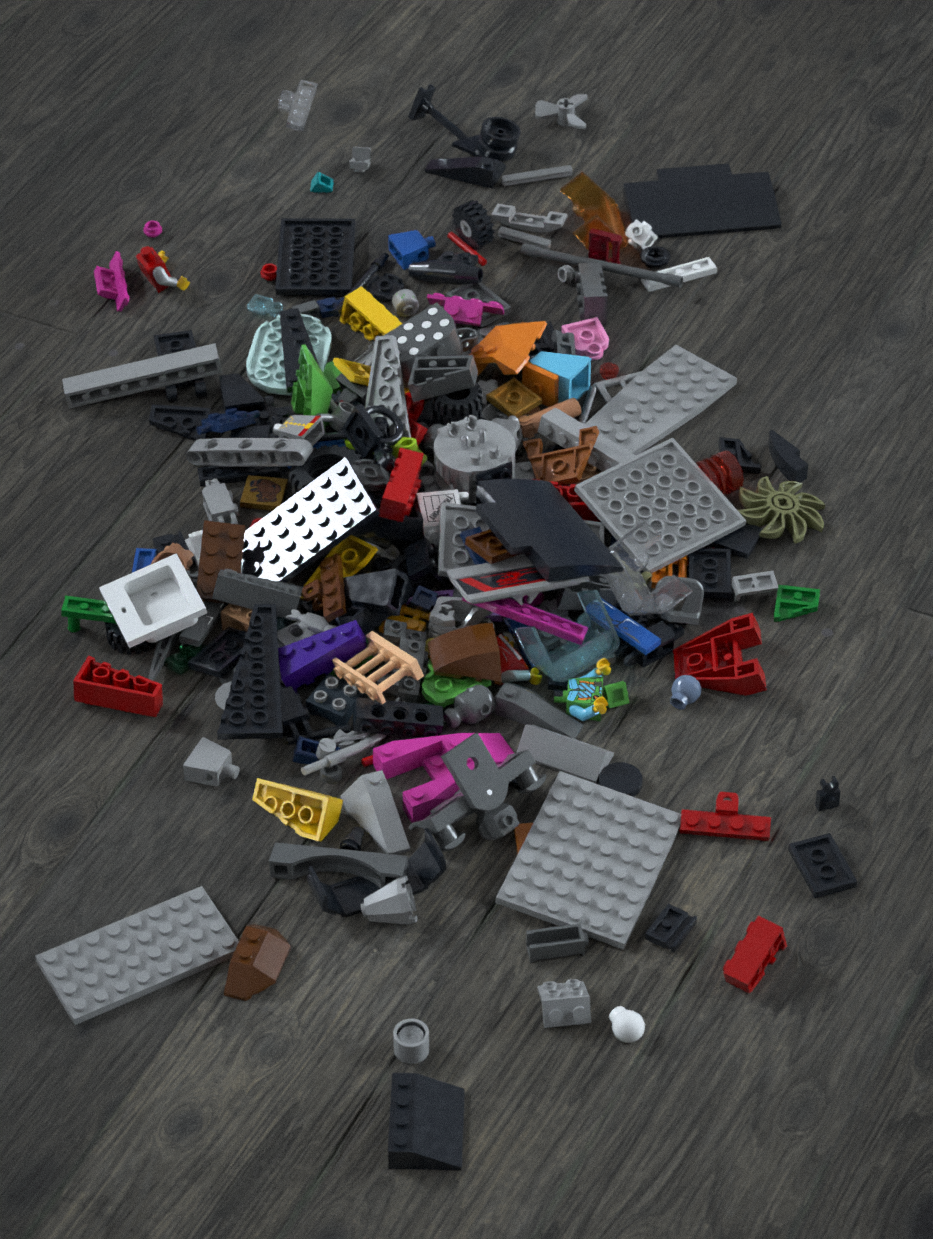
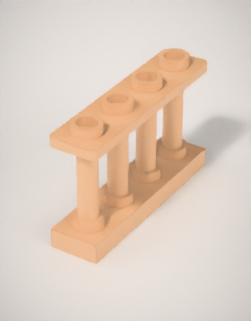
M373 631L365 635L369 644H367L368 647L345 663L336 657L332 660L335 666L333 670L338 678L345 679L350 686L354 685L362 694L366 693L371 700H376L382 705L386 702L382 692L403 677L411 676L417 681L424 677L416 658ZM377 654V656L369 660L367 663L362 665L357 670L352 669L360 662L368 658L370 655ZM383 661H388L387 664L379 668L377 671L372 673L367 678L363 676ZM393 669H400L380 684H375L376 681Z

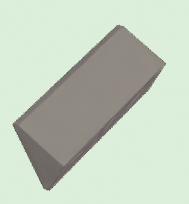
M525 724L517 752L529 750L536 762L535 764L558 772L562 771L595 784L599 781L601 770L609 764L614 756V752L536 725Z

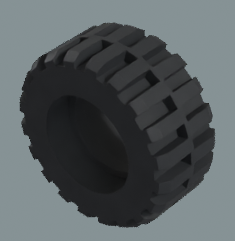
M325 445L318 449L316 447L313 448L312 453L303 465L291 466L290 480L293 496L345 457L351 465L356 460L364 458L355 450H350L345 446L332 445L327 447Z

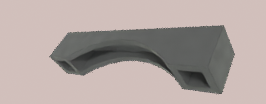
M275 842L269 859L271 877L293 880L308 875L309 867L312 866L315 873L326 871L351 873L364 877L382 888L399 877L407 876L408 878L409 874L408 856Z

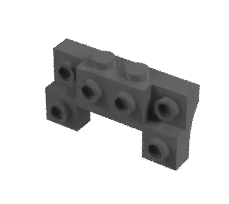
M386 619L383 638L416 658L425 677L426 667H423V664H426L428 659V652L425 651L426 632L406 629L407 623ZM393 669L377 681V685L400 669ZM405 676L384 692L398 696L405 702L416 703L420 680H424V677L417 681L411 676Z

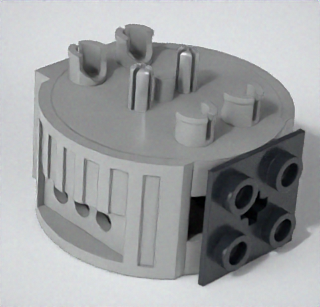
M473 415L438 428L437 437L434 442V475L437 487L440 491L458 489V492H467L469 494L468 500L461 502H476V506L477 504H483L476 496L478 481L515 479V440L512 434L495 422L482 419L477 420V417Z

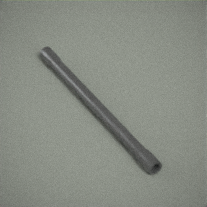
M523 244L521 247V255L535 258L540 257L574 265L579 263H601L603 271L651 280L680 288L683 284V276L644 270L543 249L528 244Z

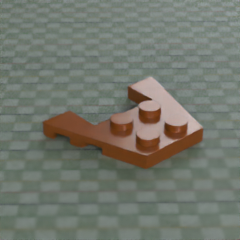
M593 426L579 429V446L543 454V442L540 438L523 441L536 479L558 482V485L579 482L599 435L598 427Z

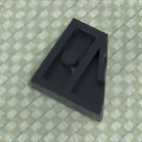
M719 438L718 446L722 470L760 473L761 465L759 463L755 464L752 461V454L745 449L740 439Z

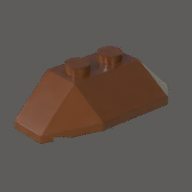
M257 924L246 926L230 960L224 996L247 1001L252 998V995L260 993L276 983L291 949V945L277 929Z

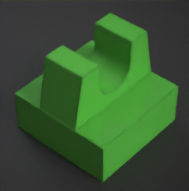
M624 681L603 686L604 697L609 703L608 708L629 703L627 686Z

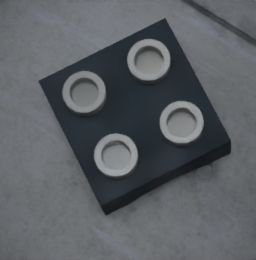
M328 674L306 700V708L310 715L325 717L339 726L348 723L354 711L356 698L366 697L365 693L362 694L354 685L350 686L347 681Z

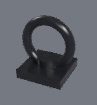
M362 404L355 406L341 429L356 452L364 459L372 455L373 450L378 444H387L388 446L397 444L404 433L403 424L393 411L383 406L364 408ZM381 414L389 418L395 425V435L391 438H382L383 433L370 415Z

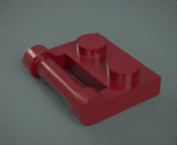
M591 228L589 232L588 258L621 265L619 255L622 236ZM609 242L612 244V258H609Z

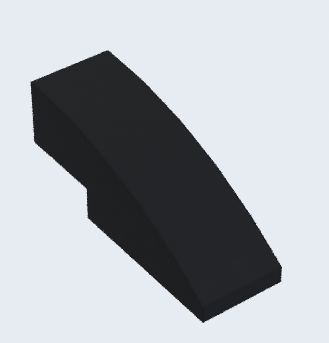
M769 431L768 448L779 471L789 481L801 483L806 480L808 463L800 458V450L775 431Z

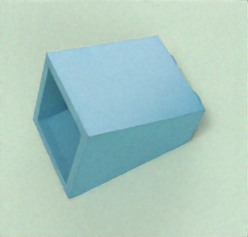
M541 351L530 360V363L559 376L558 403L573 397L578 401L589 390L591 378L590 357Z

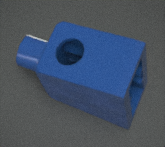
M417 230L388 235L389 251L403 270L408 269L412 262L428 260L429 249L436 246L433 236L423 238Z

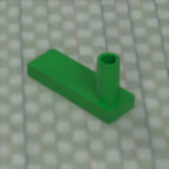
M65 595L61 616L68 617V630L70 632H78L80 630V619L116 623L106 601Z

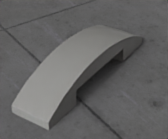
M497 204L491 214L493 219L506 226L528 232L557 230L562 228L568 217L567 213L550 211L547 217L515 212V206Z

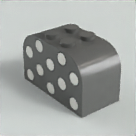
M437 302L384 335H393L397 338L404 388H408L415 357L459 356L463 352L454 319Z

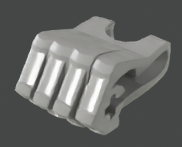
M439 597L430 613L428 636L429 638H436L447 632L467 626L493 623L490 618H486V616L491 615L493 612L464 602L462 597Z

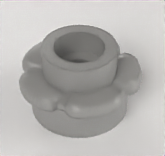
M564 265L558 269V278L561 282L570 283L575 276V272L570 265Z

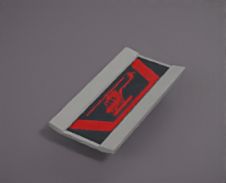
M526 556L506 559L494 564L483 563L447 570L450 581L464 599L471 604L513 597L520 605H523L522 598L525 595L528 596L527 602L530 604L539 592L576 586L582 582L589 581V577L547 582Z

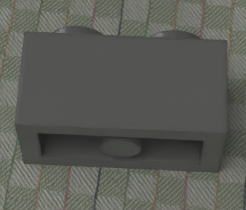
M315 300L293 306V309L299 308L300 314L313 317L320 316L319 306Z

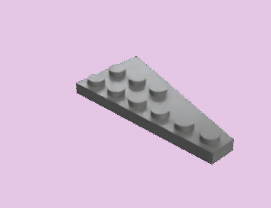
M393 335L376 336L365 408L369 406H383L390 409L400 418L403 424V437L411 438L397 338ZM381 414L370 415L372 419L374 417L385 418L390 426V438L395 435V425L389 418Z

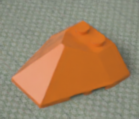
M546 321L520 322L495 326L478 345L472 348L469 354L474 357L478 375L489 363H497L504 375L518 374L529 361L530 357L528 354L530 350L533 351L535 349L534 342L536 338L537 340L540 339L547 326Z

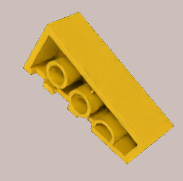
M362 286L344 298L340 322L350 324L351 329L355 332L360 331L364 333V338L369 341L372 339L375 341L376 336H384L402 324L396 316L392 315L383 304L379 303Z

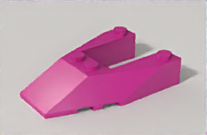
M457 733L398 740L373 748V767L376 771L382 770L386 780L421 766L424 767L433 780L402 792L403 811L411 823L424 820L432 814L430 812L432 809L445 800L452 798L455 792L459 790L441 756L475 733ZM478 733L496 765L502 764L509 754L514 753L500 733ZM468 758L467 766L473 770L474 761Z

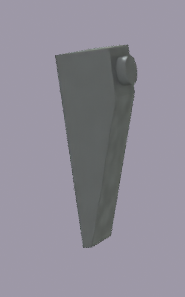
M504 683L495 696V715L524 725H536L574 739L577 738L583 728V724L534 690L514 683Z

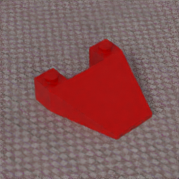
M749 613L732 618L673 649L675 679L682 675H690L699 681L702 688L744 696L766 691L765 674L758 658L745 662L742 659L743 649L762 645L760 627L754 614Z

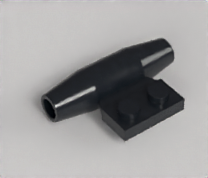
M446 251L437 260L412 262L408 269L411 278L430 283L463 285L481 283L483 280V269L475 266L479 262L478 255H472L468 252L459 254Z

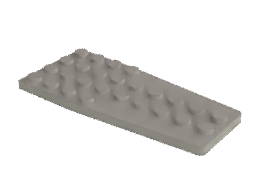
M675 345L640 372L584 425L587 427L597 426L599 434L632 454L638 455L700 414L735 386L737 378Z

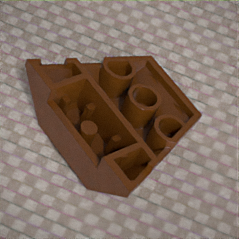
M493 623L460 628L440 635L428 642L427 646L434 675L459 679L467 676L475 678V681L478 682L486 679L493 680L498 685L502 684L500 651Z

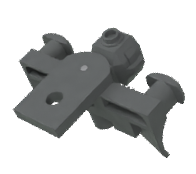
M472 734L441 756L459 790L455 792L452 798L445 800L430 811L431 815L424 820L411 823L409 828L414 830L428 827L437 841L440 850L445 852L457 847L465 837V832L457 834L451 824L476 813L477 829L482 838L488 841L499 839L519 825L517 813L512 805L503 802L507 795L508 784L515 779L521 788L517 792L523 794L530 793L544 783L546 774L537 776L532 767L536 762L529 750L509 754L502 764L496 765L479 734ZM468 758L474 761L473 770L467 766Z

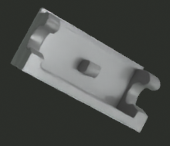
M774 571L734 576L731 584V593L735 594L734 601L736 602L740 601V597L745 595L771 592V596H775L779 587Z

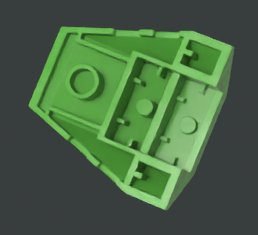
M301 345L298 360L300 370H296L298 381L294 382L291 404L294 413H304L303 415L316 416L318 413L327 414L333 388L307 346ZM323 422L324 430L329 425V422Z

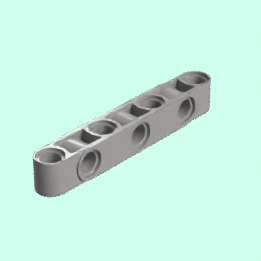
M197 439L187 451L186 458L193 465L301 466L312 453L313 446L305 439Z

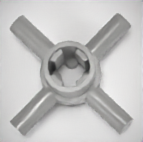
M331 398L329 408L332 414L318 413L316 416H321L322 422H330V426L334 430L343 432L341 429L355 407L348 402H340L337 406Z

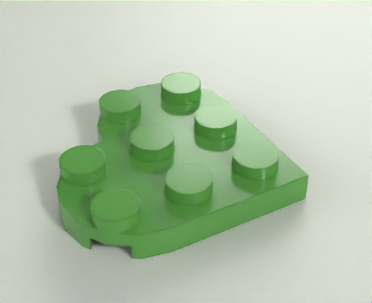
M430 659L428 661L429 673L425 675L424 682L422 683V694L429 702L445 708L447 705L454 704L455 697L467 688L474 685L488 687L491 685V680L482 679L481 682L475 681V678L467 676L459 679L434 675Z

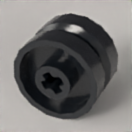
M503 117L485 119L478 138V151L487 158L499 161L510 160L515 156L517 150V143L521 134L520 127L510 119Z

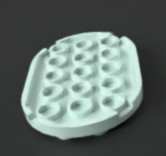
M301 314L322 372H324L332 345L331 332L328 327L321 324V320L310 315ZM279 315L276 316L277 319L271 322L265 321L257 329L246 362L247 376L257 388L268 394L291 396L292 393H287Z

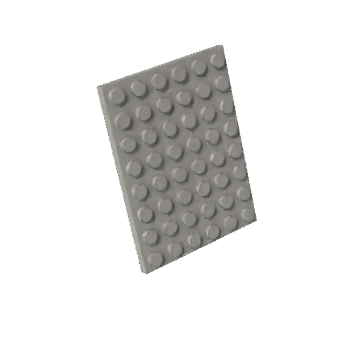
M560 771L496 896L495 903L557 926L581 923L582 930L587 932L588 937L624 950L680 830L681 814Z

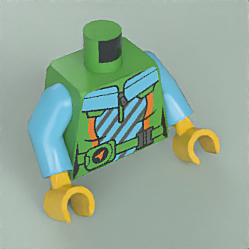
M602 658L597 662L596 666L598 669L595 668L582 677L569 679L568 690H555L554 703H567L566 713L581 721L588 719L601 721V714L607 711L605 706L609 704L605 697L602 696L603 677H601V674L609 675L611 672L608 660Z

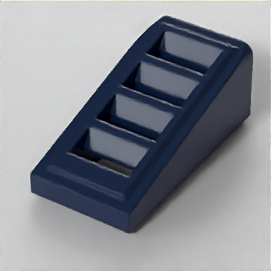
M299 736L295 745L292 762L311 764L319 761L316 756L319 742Z

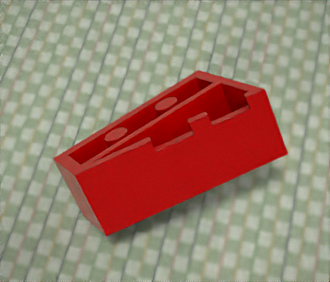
M758 916L755 922L752 921L746 930L747 935L743 941L740 940L737 943L734 956L731 960L728 959L723 967L726 982L749 994L765 975L764 969L768 963L773 965L776 961V958L773 956L779 949L784 951L787 947L783 927L761 916Z

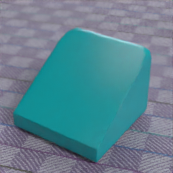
M317 172L311 181L310 191L331 193L333 191L334 179Z

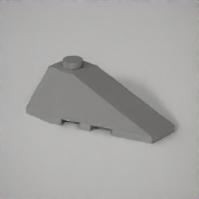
M383 771L361 775L341 795L347 815L351 819L354 818L359 823L360 828L363 831L366 830L373 837V841L386 854L396 855L410 851L390 787Z

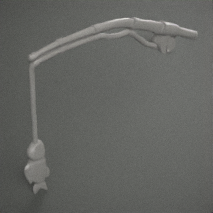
M292 609V615L286 616L289 620H298L300 628L308 629L316 634L337 627L329 625L325 618L309 612L301 614L298 610ZM399 697L396 700L398 702H405ZM361 733L360 735L337 737L332 740L324 738L320 740L316 751L319 761L302 767L301 772L305 776L322 768H330L346 761L347 758L373 747L387 735L375 734L370 737L371 733ZM362 739V741L352 746L335 751L336 743Z

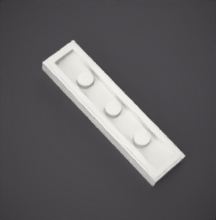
M707 257L656 272L683 276V282L715 274L717 273V267ZM641 279L648 292L670 286L660 282Z

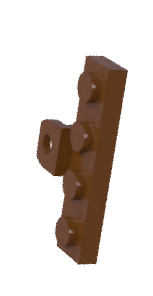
M338 553L320 562L321 582L316 579L302 589L304 601H312L314 612L323 610L324 618L328 622L346 613L342 558Z

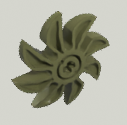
M768 476L758 481L756 493L740 487L739 500L746 509L738 510V512L745 518L746 523L761 527L768 524L760 532V537L779 538L783 535L784 528H786L791 534L794 543H799L804 539L807 527L822 532L824 522L816 510L825 509V504L819 498L808 493L801 492L794 495L802 488V483L782 482L779 484L778 491H776L772 487Z

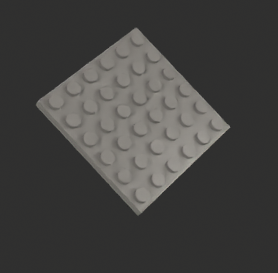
M673 437L575 485L574 489L644 572L653 573L746 524L745 518Z

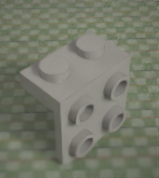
M570 979L566 983L558 984L549 981L537 987L542 1001L543 1025L545 1028L591 1023L590 996L584 982L578 979Z

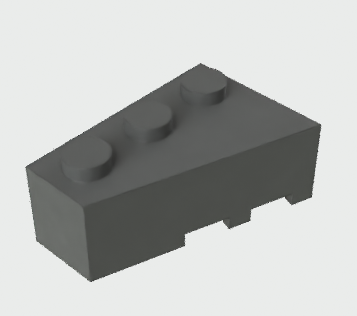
M473 355L415 357L408 382L413 402L474 387L478 375Z
M602 574L588 576V582H582L576 586L555 589L557 609L585 610V607L598 597H601L613 606L621 600L624 592L622 578Z

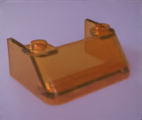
M583 171L560 188V191L572 201L574 213L584 218L585 223L576 229L573 235L583 243L588 251L591 228L622 236L620 249L629 245L618 205L610 195ZM609 242V250H612L611 242Z

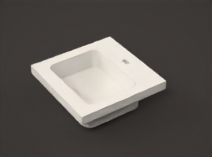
M177 554L99 587L129 648L146 640L150 643L157 642L197 623L198 617L207 614L206 607Z

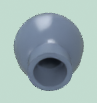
M682 675L675 679L671 688V705L679 710H683L687 705L694 703L701 695L699 681L690 675Z

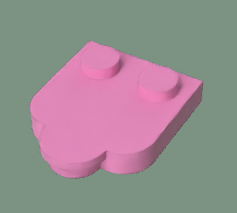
M598 317L562 326V333L566 334V332L574 334L576 355L590 357L591 360L602 358L603 351L608 348L609 337Z

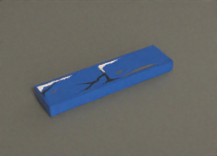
M598 597L585 607L586 614L645 655L661 644L659 637L601 597Z

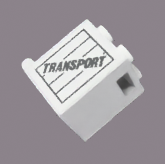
M458 489L417 493V501L423 517L420 533L421 539L426 538L430 543H434L439 551L441 503L461 504L460 501L468 500L469 494L467 492H458Z

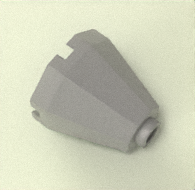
M407 876L399 877L365 897L364 903L361 904L363 917H368V920L372 922L416 923L417 915L412 916V911H416L410 883L405 884L408 881Z

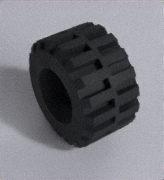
M475 383L474 387L433 397L434 417L438 422L444 423V425L458 422L465 417L469 418V415L477 417V420L481 418L482 389L480 385Z

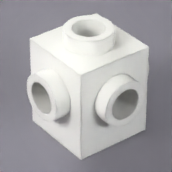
M638 220L631 223L625 233L629 239L627 242L634 248L639 246L641 249L652 246L658 237L651 231L652 227L645 221L640 223Z

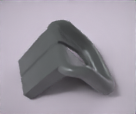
M676 576L663 577L658 581L655 588L653 612L656 616L667 621L698 625L704 598V588L696 579ZM681 592L685 595V601L681 610L675 611L674 595Z

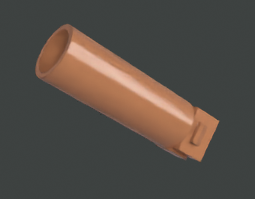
M573 397L531 415L519 417L522 439L527 440L534 437V434L538 433L541 416L554 408L561 410L572 418L580 416L581 407L577 399Z

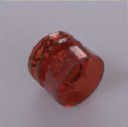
M725 450L712 455L710 458L695 462L723 495L738 491L743 486L744 478L740 464L731 452Z

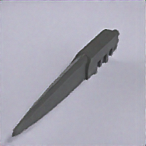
M186 570L196 589L198 571H194L191 574L189 570ZM181 631L158 641L149 673L150 680L154 681Z

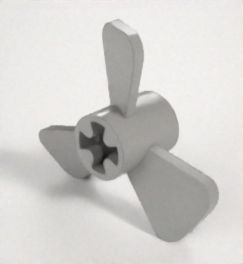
M577 94L572 96L571 99L563 98L557 102V105L540 100L536 103L535 116L539 120L557 116V123L561 126L586 129V123L575 115V107L586 101L588 95Z

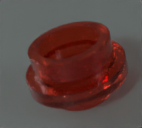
M607 362L600 366L599 372L602 378L608 380L616 378L619 373V367L614 363Z

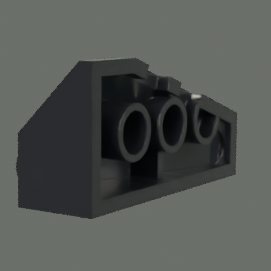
M486 157L431 159L425 169V173L493 189L504 172L506 165L499 160Z

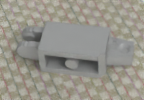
M217 479L205 481L206 487L202 490L203 507L209 521L238 524L236 515H239L237 504H233L231 490H227L225 483L220 484Z

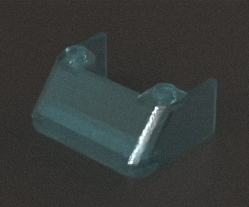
M598 590L579 591L577 593L585 613L578 616L576 623L588 627L582 645L568 641L548 653L535 626L515 629L528 660L554 682L569 680L597 663L600 659L614 653L620 646V639Z

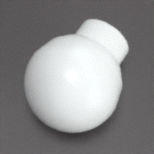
M618 1006L611 1011L609 1019L612 1022L614 1035L618 1040L624 1043H632L641 1038L645 1030V1024L640 1014L633 1010H626L622 1006Z

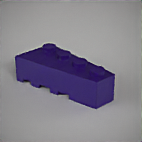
M354 620L278 648L281 679L285 686H292L296 693L298 691L296 688L305 683L307 686L315 682V677L324 672L326 675L332 672L333 668H335L332 660L335 657L345 663L367 648L366 637L358 622Z

